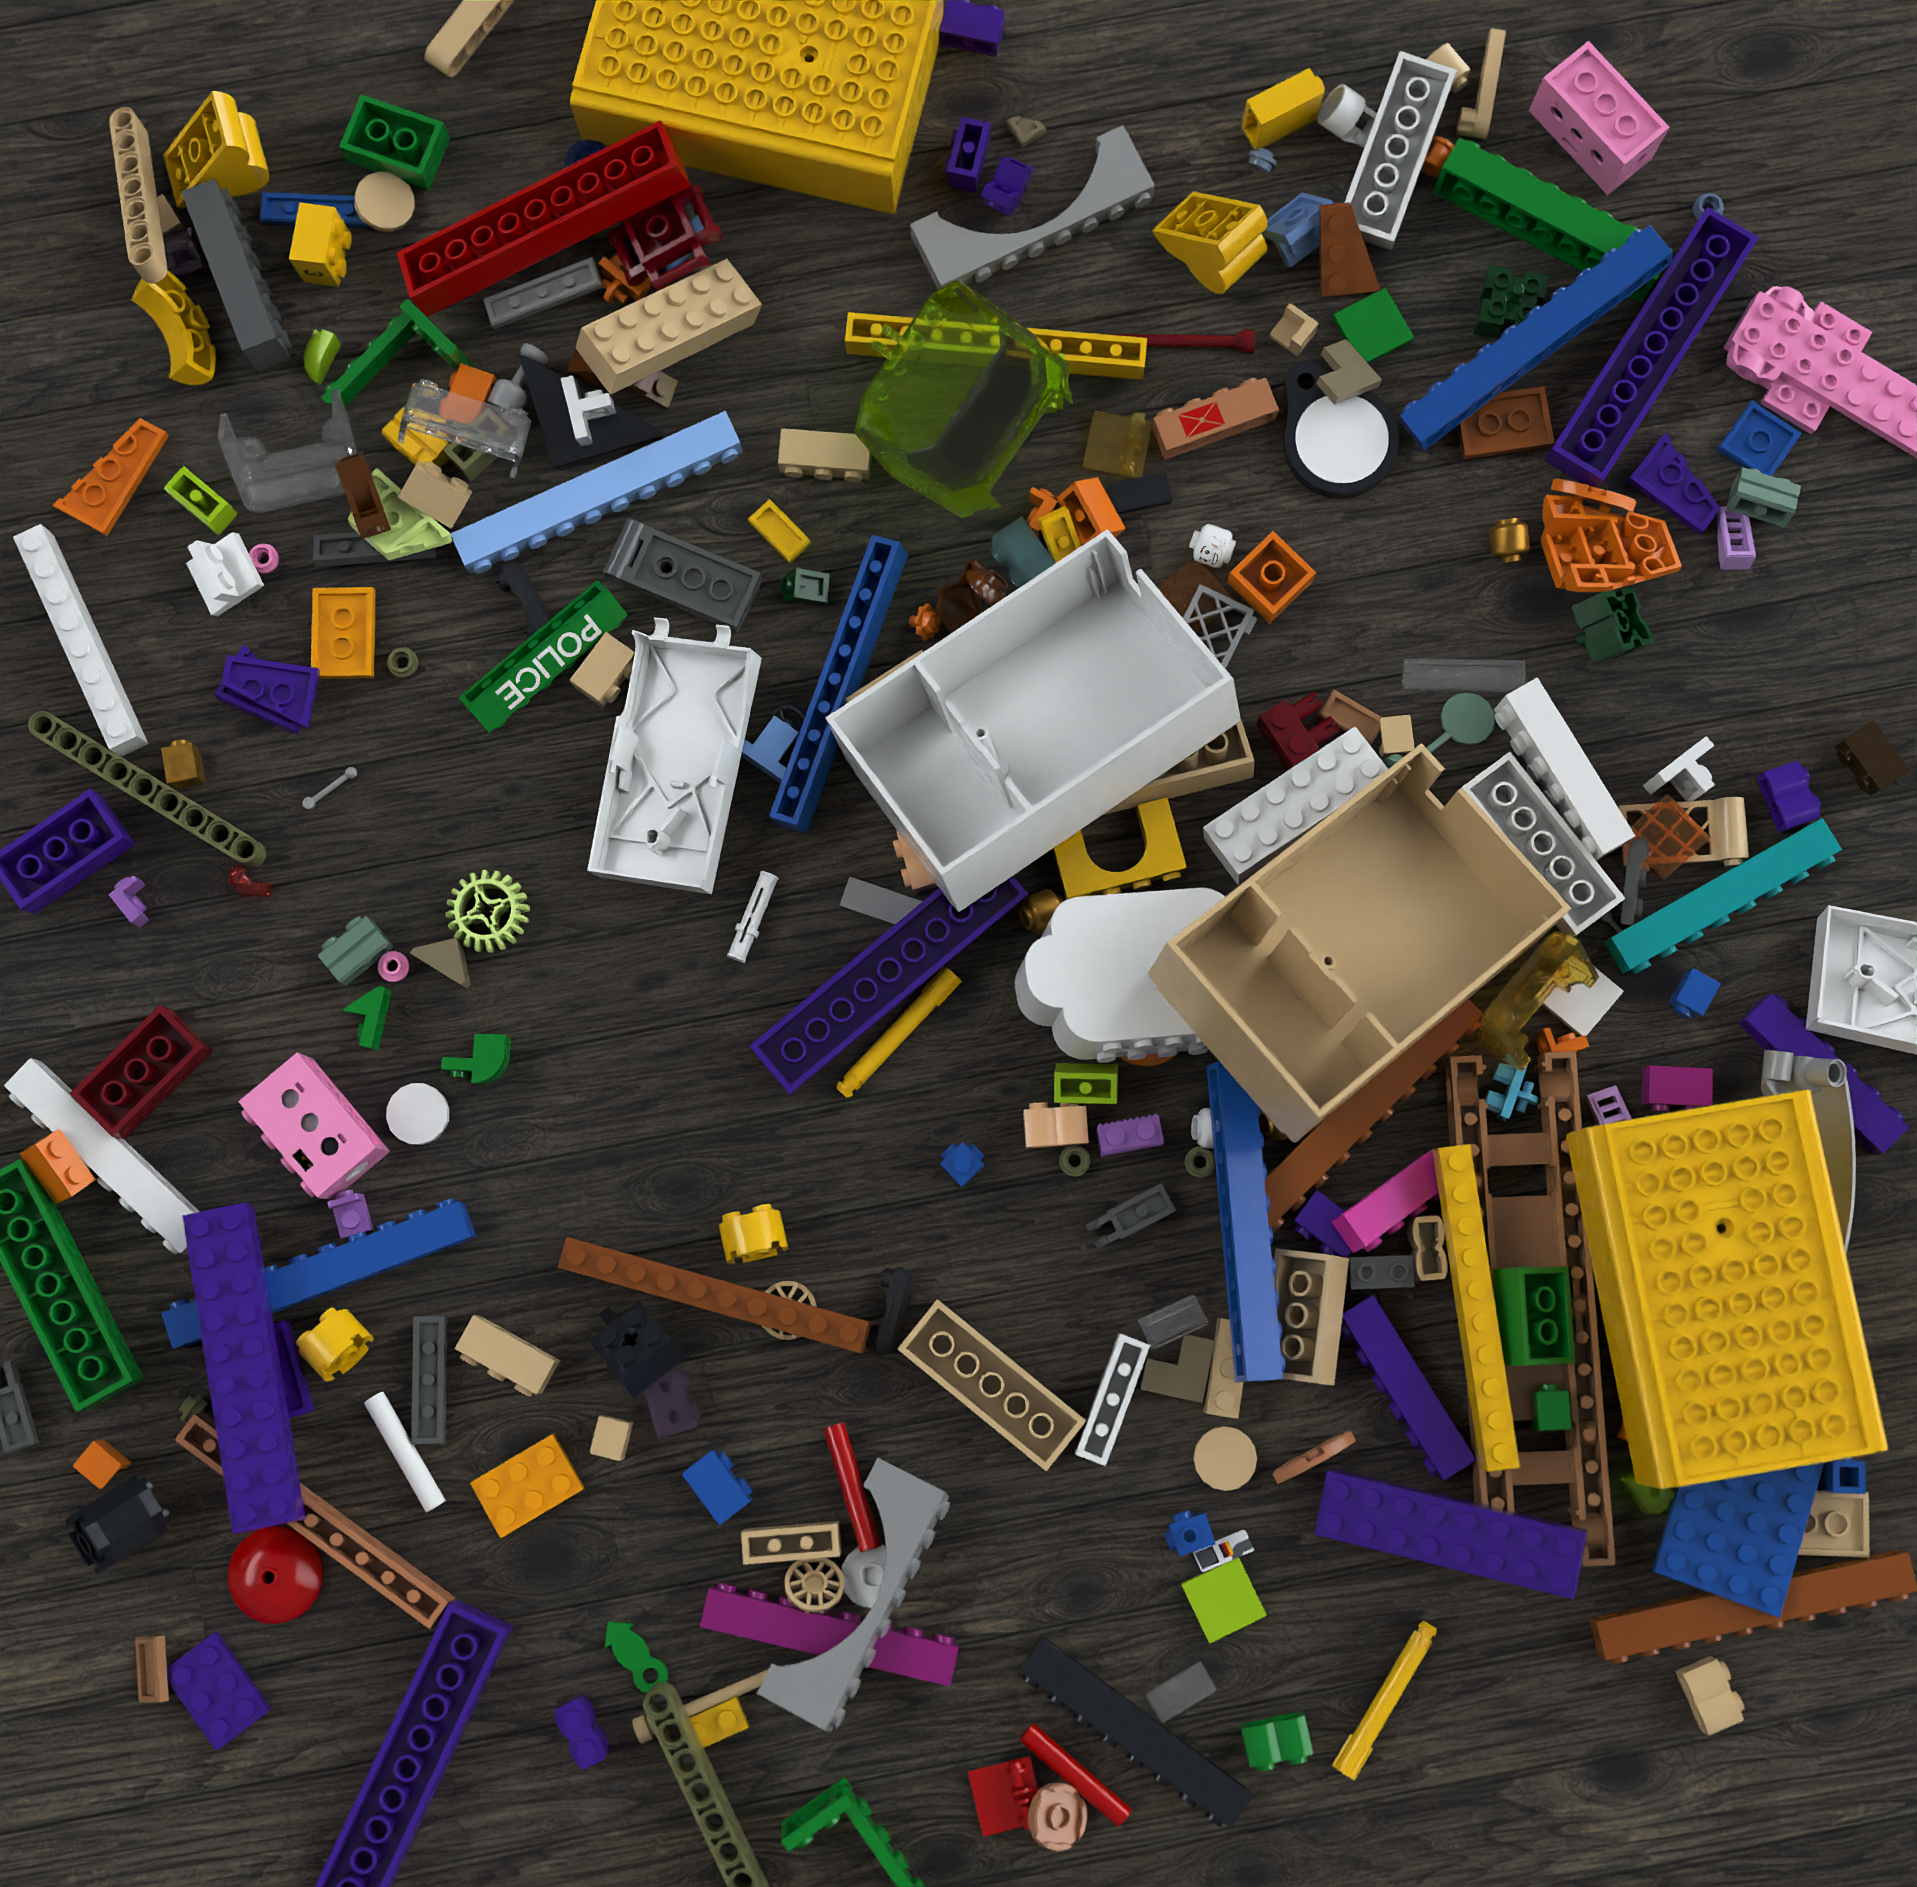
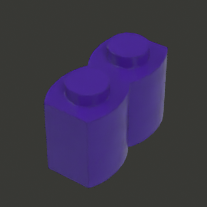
M1798 760L1768 770L1757 776L1761 793L1768 804L1771 818L1779 833L1820 818V800L1810 791L1808 770L1805 766H1801Z
M583 1694L563 1703L555 1710L558 1728L569 1739L571 1756L581 1769L584 1770L598 1763L609 1754L608 1738L603 1729L596 1724L594 1708Z

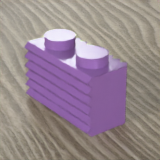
M1156 1113L1153 1116L1136 1117L1134 1120L1130 1118L1128 1121L1125 1119L1122 1122L1118 1120L1116 1123L1112 1121L1110 1125L1108 1123H1105L1104 1126L1099 1124L1096 1128L1101 1157L1158 1147L1164 1144L1159 1115Z

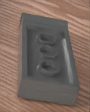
M629 518L626 519L602 572L605 577L621 583L625 587L717 625L729 626L730 630L736 633L740 632L763 581L760 572ZM672 567L669 573H663V569Z

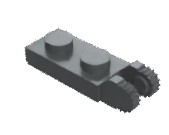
M1642 837L1632 840L1631 846H1629L1623 895L1625 899L1622 904L1620 921L1622 924L1633 925L1636 918L1642 917L1643 900L1638 899L1639 887L1645 888L1647 869H1641L1642 861L1649 856L1650 852L1648 849L1650 843Z
M1160 1183L1108 1210L1106 1215L1085 1226L1088 1232L1094 1231L1102 1227V1224L1111 1220L1116 1232L1099 1238L1095 1242L1097 1249L1118 1238L1121 1240L1175 1212L1176 1209L1163 1184Z
M14 1360L4 1362L8 1387L2 1388L0 1379V1439L5 1454L39 1443L23 1383H20V1373Z

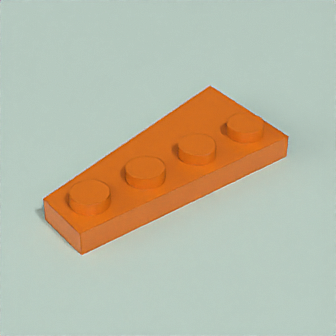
M141 418L138 419L113 444L114 448L104 458L100 457L92 465L94 468L82 480L79 478L71 486L72 490L63 499L59 498L53 506L57 510L108 536L169 435Z

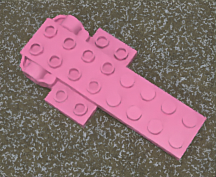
M1773 286L1766 293L1760 291L1751 299L1723 349L1728 351L1726 364L1730 369L1735 371L1740 377L1768 389L1760 402L1761 405L1810 434L1816 431L1828 408L1831 406L1917 458V385L1861 352L1872 334L1871 331L1823 302H1820L1813 311L1803 300V295L1791 287Z

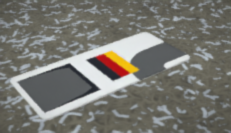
M1241 1530L1215 1541L1216 1545L1194 1551L1193 1554L1201 1572H1205L1248 1554L1254 1548L1246 1531Z

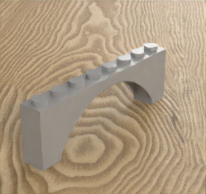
M1122 125L1097 137L1095 151L1098 156L1085 188L1064 212L1044 225L1018 233L988 234L953 225L941 219L937 212L911 223V238L941 297L948 293L950 295L957 294L965 288V285L974 281H985L993 272L1000 269L1008 270L1025 257H1036L1043 253L1045 248L1053 244H1064L1073 235L1081 231L1083 233L1090 232L1098 226V223L1107 219L1115 220L1130 208H1141L1147 205L1153 198L1155 185L1125 127Z
M877 1458L863 1485L865 1489L872 1493L878 1506L886 1539L884 1576L872 1608L857 1629L828 1652L813 1659L788 1666L779 1667L772 1663L757 1692L762 1697L828 1732H831L833 1727L838 1728L846 1713L843 1707L848 1697L853 1698L861 1683L858 1677L863 1667L868 1668L876 1653L873 1647L878 1637L883 1638L887 1633L891 1623L888 1617L893 1607L898 1608L902 1603L906 1590L903 1588L908 1578L912 1579L916 1575L921 1563L918 1558L923 1548L928 1549L935 1536L933 1528L938 1519L942 1520L945 1517L950 1503L947 1502L949 1496L946 1492L880 1458Z

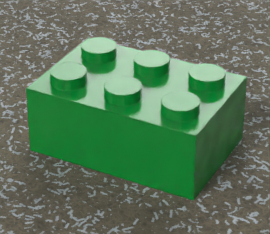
M361 94L339 148L346 161L350 164L374 172H389L401 177L406 183L430 190L450 141V136L444 123Z
M1568 1266L1493 1269L1496 1314L1504 1366L1575 1363Z

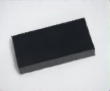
M1166 472L1107 484L1109 499L1118 515L1172 504Z

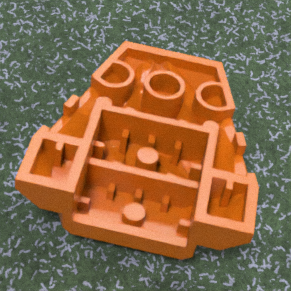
M1545 496L1542 514L1545 529L1541 535V545L1556 588L1573 592H1606L1679 572L1682 565L1665 521L1628 511L1626 516L1610 513L1611 506L1601 504L1598 509L1582 505L1583 498L1576 496Z

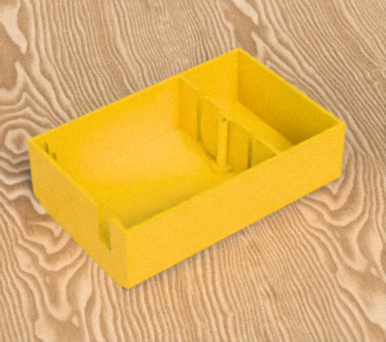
M596 0L572 84L573 90L570 97V106L583 143L606 148L661 120L674 139L684 166L895 214L940 43V27L944 15L943 0Z
M1810 1090L1608 1123L1566 1134L1636 1483L1658 1489L1680 1487L1888 1450Z

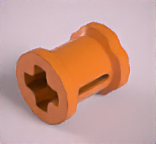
M1435 136L1432 138L1431 147L1427 152L1421 171L1429 176L1439 177L1441 169L1453 150L1454 145L1447 139Z

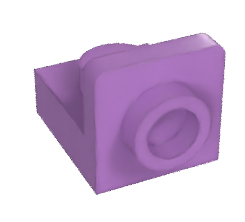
M135 876L126 877L120 880L114 886L115 890L108 895L130 923L140 928L149 919L144 914V911L147 909L146 906L134 894L145 887V884Z
M353 1189L336 1193L334 1195L335 1200L327 1202L328 1208L333 1209L341 1239H346L360 1232L374 1230L364 1194H354Z

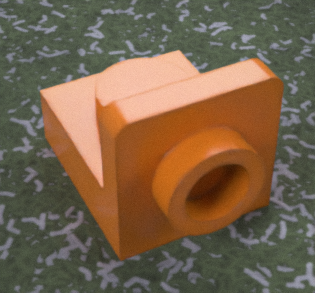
M1032 487L1029 491V501L1039 508H1033L1026 522L1029 524L1028 535L1039 541L1042 531L1037 519L1056 510L1058 501L1055 500V496L1045 489L1037 490Z
M1549 1027L1538 1032L1539 1038H1536L1540 1054L1547 1052H1580L1589 1047L1586 1035L1576 1038L1574 1033L1556 1038L1558 1044H1555Z

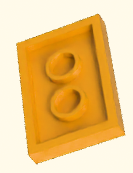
M373 587L313 588L311 667L319 669V679L374 678L376 590Z
M551 1434L470 1482L500 1538L585 1489L555 1434Z

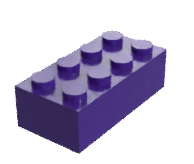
M89 789L0 850V880L19 908L34 915L134 846L135 843L104 797Z

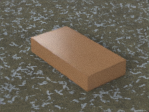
M1336 690L1332 691L1317 716L1323 721L1331 716L1335 720L1332 726L1337 724L1340 731L1344 733L1356 727L1370 746L1380 731L1379 721L1382 718Z
M165 1635L135 1637L139 1703L169 1701Z

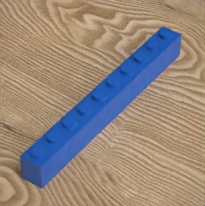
M1650 225L1644 230L1638 229L1626 239V243L1617 250L1613 248L1601 258V262L1593 269L1589 267L1583 270L1576 277V281L1568 288L1561 287L1551 296V301L1543 307L1537 306L1526 315V320L1518 326L1512 325L1501 334V339L1493 345L1489 343L1483 346L1477 352L1476 358L1468 364L1464 362L1452 371V376L1443 383L1439 381L1428 389L1427 395L1421 400H1413L1407 404L1400 415L1402 425L1420 448L1425 451L1672 263L1673 252Z
M871 535L769 815L781 827L804 834L808 832L839 746L825 718L847 704L845 699L860 689L908 556L898 541Z
M1217 1061L1206 1066L1235 1383L1283 1379L1285 1359L1280 1351L1282 1327L1277 1319L1276 1309L1279 1305V1295L1274 1288L1273 1278L1276 1273V1263L1274 1258L1271 1257L1270 1246L1273 1241V1232L1271 1226L1268 1225L1267 1215L1270 1209V1200L1268 1195L1265 1194L1264 1184L1267 1177V1169L1265 1163L1262 1162L1261 1152L1264 1145V1137L1262 1132L1259 1131L1258 1121L1261 1109L1221 1062Z
M454 1198L437 1203V1209L425 1213V1210L422 1209L406 1215L407 1221L396 1224L395 1220L377 1226L378 1232L366 1235L365 1231L351 1235L347 1238L348 1243L338 1247L336 1243L318 1248L319 1254L307 1257V1254L295 1256L288 1260L290 1265L278 1269L277 1265H272L264 1268L272 1314L477 1238L465 1203L455 1202ZM185 1298L169 1304L171 1309L161 1314L172 1348H185L201 1342L202 1337L196 1300L189 1302V1299Z

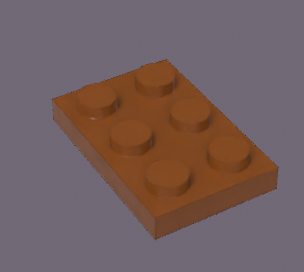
M1544 386L1501 392L1458 425L1464 460L1551 448L1555 444Z

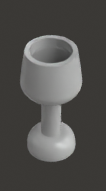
M523 344L521 355H525L543 366L548 364L549 358L545 353L531 344ZM522 365L511 381L500 379L495 382L486 402L491 410L508 420H512L527 402L526 393L521 388L526 381Z

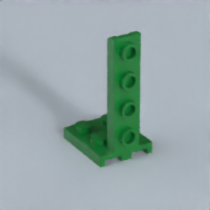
M407 298L399 307L404 312L400 316L394 317L388 323L387 329L383 334L371 340L367 345L366 351L358 359H354L348 364L346 372L338 380L331 382L326 387L325 394L321 399L336 411L343 410L416 333L453 369L458 365L460 366V364L472 367L474 363Z
M845 1776L781 1822V1842L789 1852L794 1847L801 1849L813 1839L814 1836L812 1834L822 1827L825 1830L832 1827L839 1821V1815L845 1811L897 1887H925L918 1876L913 1879L907 1870L910 1867L907 1859L900 1850L894 1852L888 1843L891 1837L881 1823L876 1826L870 1817L873 1813L870 1806L863 1797L857 1799L852 1791L851 1784Z

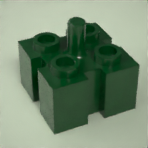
M1489 265L1482 281L1479 301L1482 302L1476 314L1473 334L1497 338L1499 332L1503 333L1508 327L1512 325L1518 326L1526 320V315L1533 308L1541 306L1544 301L1549 275L1525 271L1521 278L1512 276L1513 269Z
M1634 586L1617 591L1601 592L1571 606L1576 625L1581 630L1585 629L1584 632L1576 636V641L1579 645H1585V650L1591 657L1592 663L1606 661L1610 658L1624 657L1655 643L1647 620L1642 621L1639 610L1642 607Z

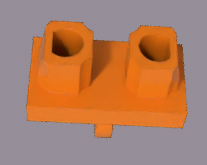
M615 254L610 260L603 257L599 261V265L603 268L602 274L611 281L609 282L607 279L602 281L603 288L606 290L604 300L609 304L614 303L617 299L625 304L629 299L627 295L635 301L647 297L646 293L652 286L649 276L644 278L640 285L631 287L627 284L624 277L626 272L618 254Z

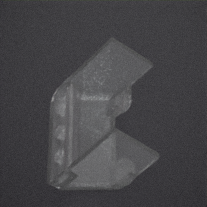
M420 380V383L412 384L400 423L398 442L404 444L407 430H415L511 460L513 465L509 477L515 478L524 452L531 420L527 417V413L520 409L510 408L506 410L440 389L434 382Z
M339 389L332 390L333 418L328 419L322 427L324 442L267 454L263 443L254 437L236 439L227 414H220L218 441L242 502L248 510L262 513L345 494L334 460L355 454L357 449L353 429Z

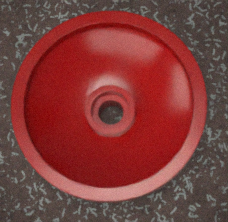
M285 1526L261 1529L246 1537L233 1553L228 1568V1586L236 1605L250 1618L268 1624L288 1622L305 1613L316 1601L324 1580L323 1561L316 1545L295 1529ZM267 1571H271L274 1574V1581L272 1583H269L265 1578Z

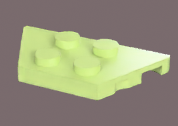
M378 468L373 471L372 478L391 530L364 539L387 560H392L446 545L453 541L450 533L432 517L398 498L401 489ZM351 512V514L348 517V521L350 523V526L358 532L353 514Z

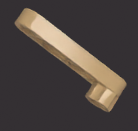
M1490 28L1475 109L1461 108L1456 129L1457 135L1486 139L1501 64L1505 30Z

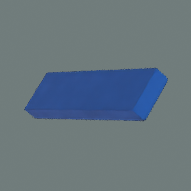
M262 192L259 220L264 225L295 226L299 202L335 207L347 228L373 229V226H370L367 222L365 224L360 219L355 209L354 196Z

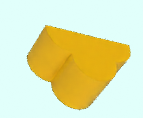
M212 91L164 153L177 208H187L181 191L212 179L217 181L221 189L226 187L230 196H242L261 189L268 183L270 178L255 120L248 114L238 112L233 97L223 92Z
M1194 191L1152 230L1158 241L1170 254L1185 262L1196 279L1207 289L1217 294H1223L1267 252V245L1261 233L1267 228L1268 222L1260 205Z

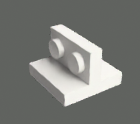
M574 377L561 378L575 438L581 446L593 444L587 420L616 414L614 402L609 393L603 394L602 390L585 393V398L582 399L579 386Z
M232 532L214 545L196 540L188 546L193 559L186 564L211 615H221L264 586L239 534Z
M1707 736L1646 782L1643 787L1651 795L1670 781L1686 802L1694 801L1715 785L1711 780L1712 775L1703 765H1698L1695 761L1714 746Z

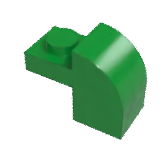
M474 1033L473 1058L442 1057L441 1070L450 1072L451 1078L467 1079L469 1078V1073H472V1084L477 1086L490 1084L500 1078L508 1066L511 1038L501 1034Z

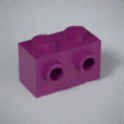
M1652 1065L1642 1068L1641 1105L1651 1106V1111L1670 1112L1671 1107H1680L1682 1111L1712 1106L1713 1069Z

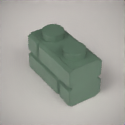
M1742 467L1731 486L1727 510L1785 528L1796 511L1801 485L1791 483L1786 478H1775L1763 474L1757 469Z
M367 916L363 918L356 917L351 920L345 927L347 931L339 938L334 936L328 939L321 946L323 951L318 954V957L334 977L345 986L378 961L385 953L394 948L374 921Z

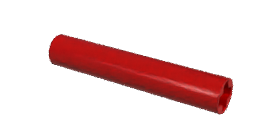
M839 1423L823 1429L860 1552L881 1547L882 1544L845 1424Z
M1032 1723L1025 1730L1019 1741L1070 1786H1073L1079 1794L1112 1823L1119 1827L1127 1819L1132 1809L1035 1723Z

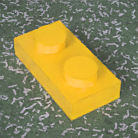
M1063 506L1037 519L1053 564H1056L1081 547L1069 510Z
M738 1697L689 1717L703 1748L749 1727Z

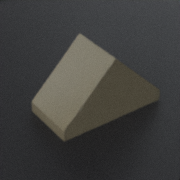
M457 938L415 947L410 952V954L468 989L471 985L463 944Z

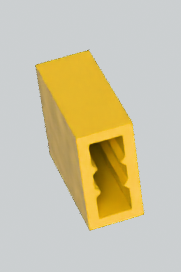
M1310 68L1247 100L1241 128L1255 151H1257L1258 147L1263 148L1317 120L1325 88L1322 80L1318 76L1315 77Z

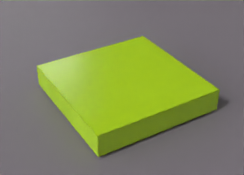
M1239 1557L1181 1583L1209 1644L1267 1616Z

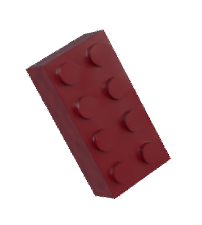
M160 1004L69 1094L112 1137L125 1140L213 1050L171 1008Z

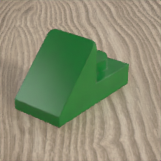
M378 986L342 1010L348 1014L365 1017V1021L359 1024L357 1039L360 1040L359 1046L366 1049L379 1050L391 990Z

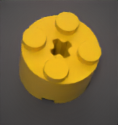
M764 1204L752 1208L753 1213L741 1215L740 1212H731L723 1215V1222L719 1224L727 1263L735 1264L734 1258L742 1257L743 1263L777 1255L776 1248L779 1247L783 1251L788 1250L780 1211L772 1209L771 1204Z
M334 1307L328 1309L320 1317V1323L312 1331L304 1332L296 1341V1344L300 1347L299 1354L326 1382L334 1380L335 1378L332 1374L338 1370L344 1374L358 1363L369 1350L365 1345L367 1340L373 1342L374 1339L347 1309L339 1311Z

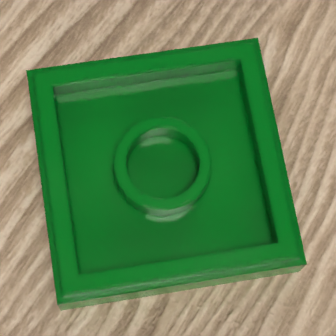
M1386 288L1333 314L1332 317L1343 338L1354 347L1368 364L1413 342L1415 338Z

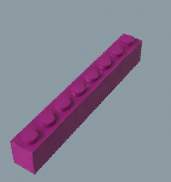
M718 1582L717 1586L712 1585L708 1590L700 1627L821 1655L843 1642L857 1629L862 1621L860 1620L861 1615L848 1611H842L841 1616L829 1613V1609L822 1614H819V1612H809L808 1614L796 1607L792 1602L790 1603L788 1597L780 1596L779 1601L767 1598L768 1593L760 1590L749 1589L748 1593L736 1591L737 1586L734 1584ZM890 1623L883 1638L878 1637L873 1647L876 1653L869 1667L950 1686L959 1644L953 1642L954 1637L935 1633L933 1638L922 1635L923 1630L916 1627L904 1626L903 1630L891 1628L892 1623Z

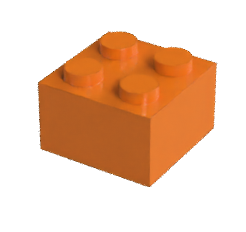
M1272 531L1230 572L1227 583L1270 624L1313 582L1316 572Z

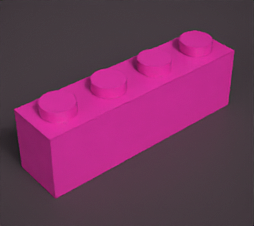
M1432 1150L1417 1158L1331 1221L1353 1253L1362 1248L1367 1252L1382 1242L1379 1236L1386 1231L1389 1235L1393 1234L1405 1225L1402 1220L1409 1214L1412 1218L1416 1217L1428 1208L1425 1204L1426 1201L1430 1198L1434 1202L1439 1199Z

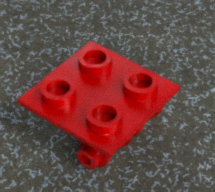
M1030 1756L968 1771L983 1837L1023 1827L1024 1830L1029 1829L1028 1812L1031 1801L1038 1792Z

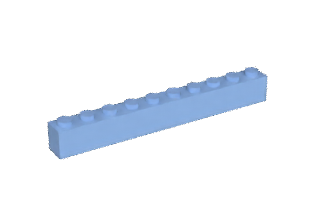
M726 411L457 530L450 535L469 573H483L489 570L492 564L496 562L512 560L520 554L519 552L525 549L539 548L554 536H566L572 533L575 527L583 523H595L602 518V515L610 511H622L629 506L630 502L639 498L641 500L651 498L659 489L666 486L669 488L681 484L684 478L693 474L702 475L708 472L711 466L720 462L728 463L735 460L743 452L741 443Z

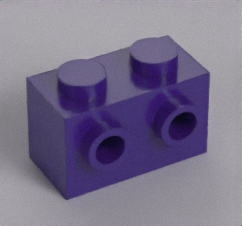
M961 117L958 130L954 129L952 133L950 147H953L951 157H946L943 174L947 175L948 187L976 193L990 142V123Z

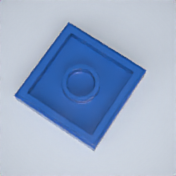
M1751 400L1716 451L1741 468L1757 469L1763 474L1772 476L1802 433Z

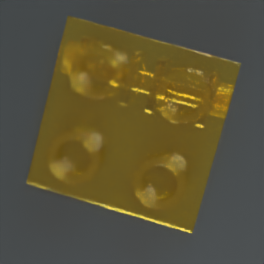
M1094 410L1082 468L1133 478L1142 477L1153 422L1144 420L1145 415L1138 412L1133 413L1132 417H1126Z

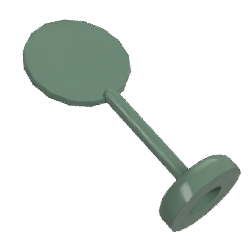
M1470 692L1458 693L1451 697L1443 706L1440 716L1445 733L1426 747V749L1432 753L1449 738L1464 745H1474L1486 740L1493 731L1495 724L1494 711L1490 704L1480 695ZM1392 754L1386 757L1383 763L1389 769L1403 757L1398 754Z

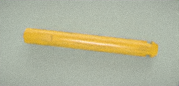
M944 966L923 988L922 993L849 1069L843 1076L844 1080L837 1082L836 1089L846 1098L851 1097L853 1090H858L936 1006L939 1007L962 981L950 969Z
M1424 1620L1419 1623L1418 1631L1414 1630L1354 1734L1349 1735L1332 1764L1338 1771L1352 1780L1356 1779L1372 1752V1744L1433 1642L1431 1638L1436 1635L1437 1629Z

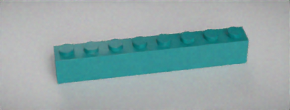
M1821 818L1609 938L1604 943L1623 974L1631 969L1636 974L1651 966L1649 959L1657 954L1663 959L1677 951L1678 949L1675 944L1685 939L1687 944L1702 937L1704 934L1701 929L1711 924L1716 929L1730 921L1728 914L1738 910L1742 914L1755 907L1757 904L1754 899L1764 894L1765 898L1769 899L1783 891L1782 883L1790 880L1792 884H1795L1809 876L1807 869L1816 865L1820 870L1836 861L1833 855L1841 851L1842 848L1824 819Z

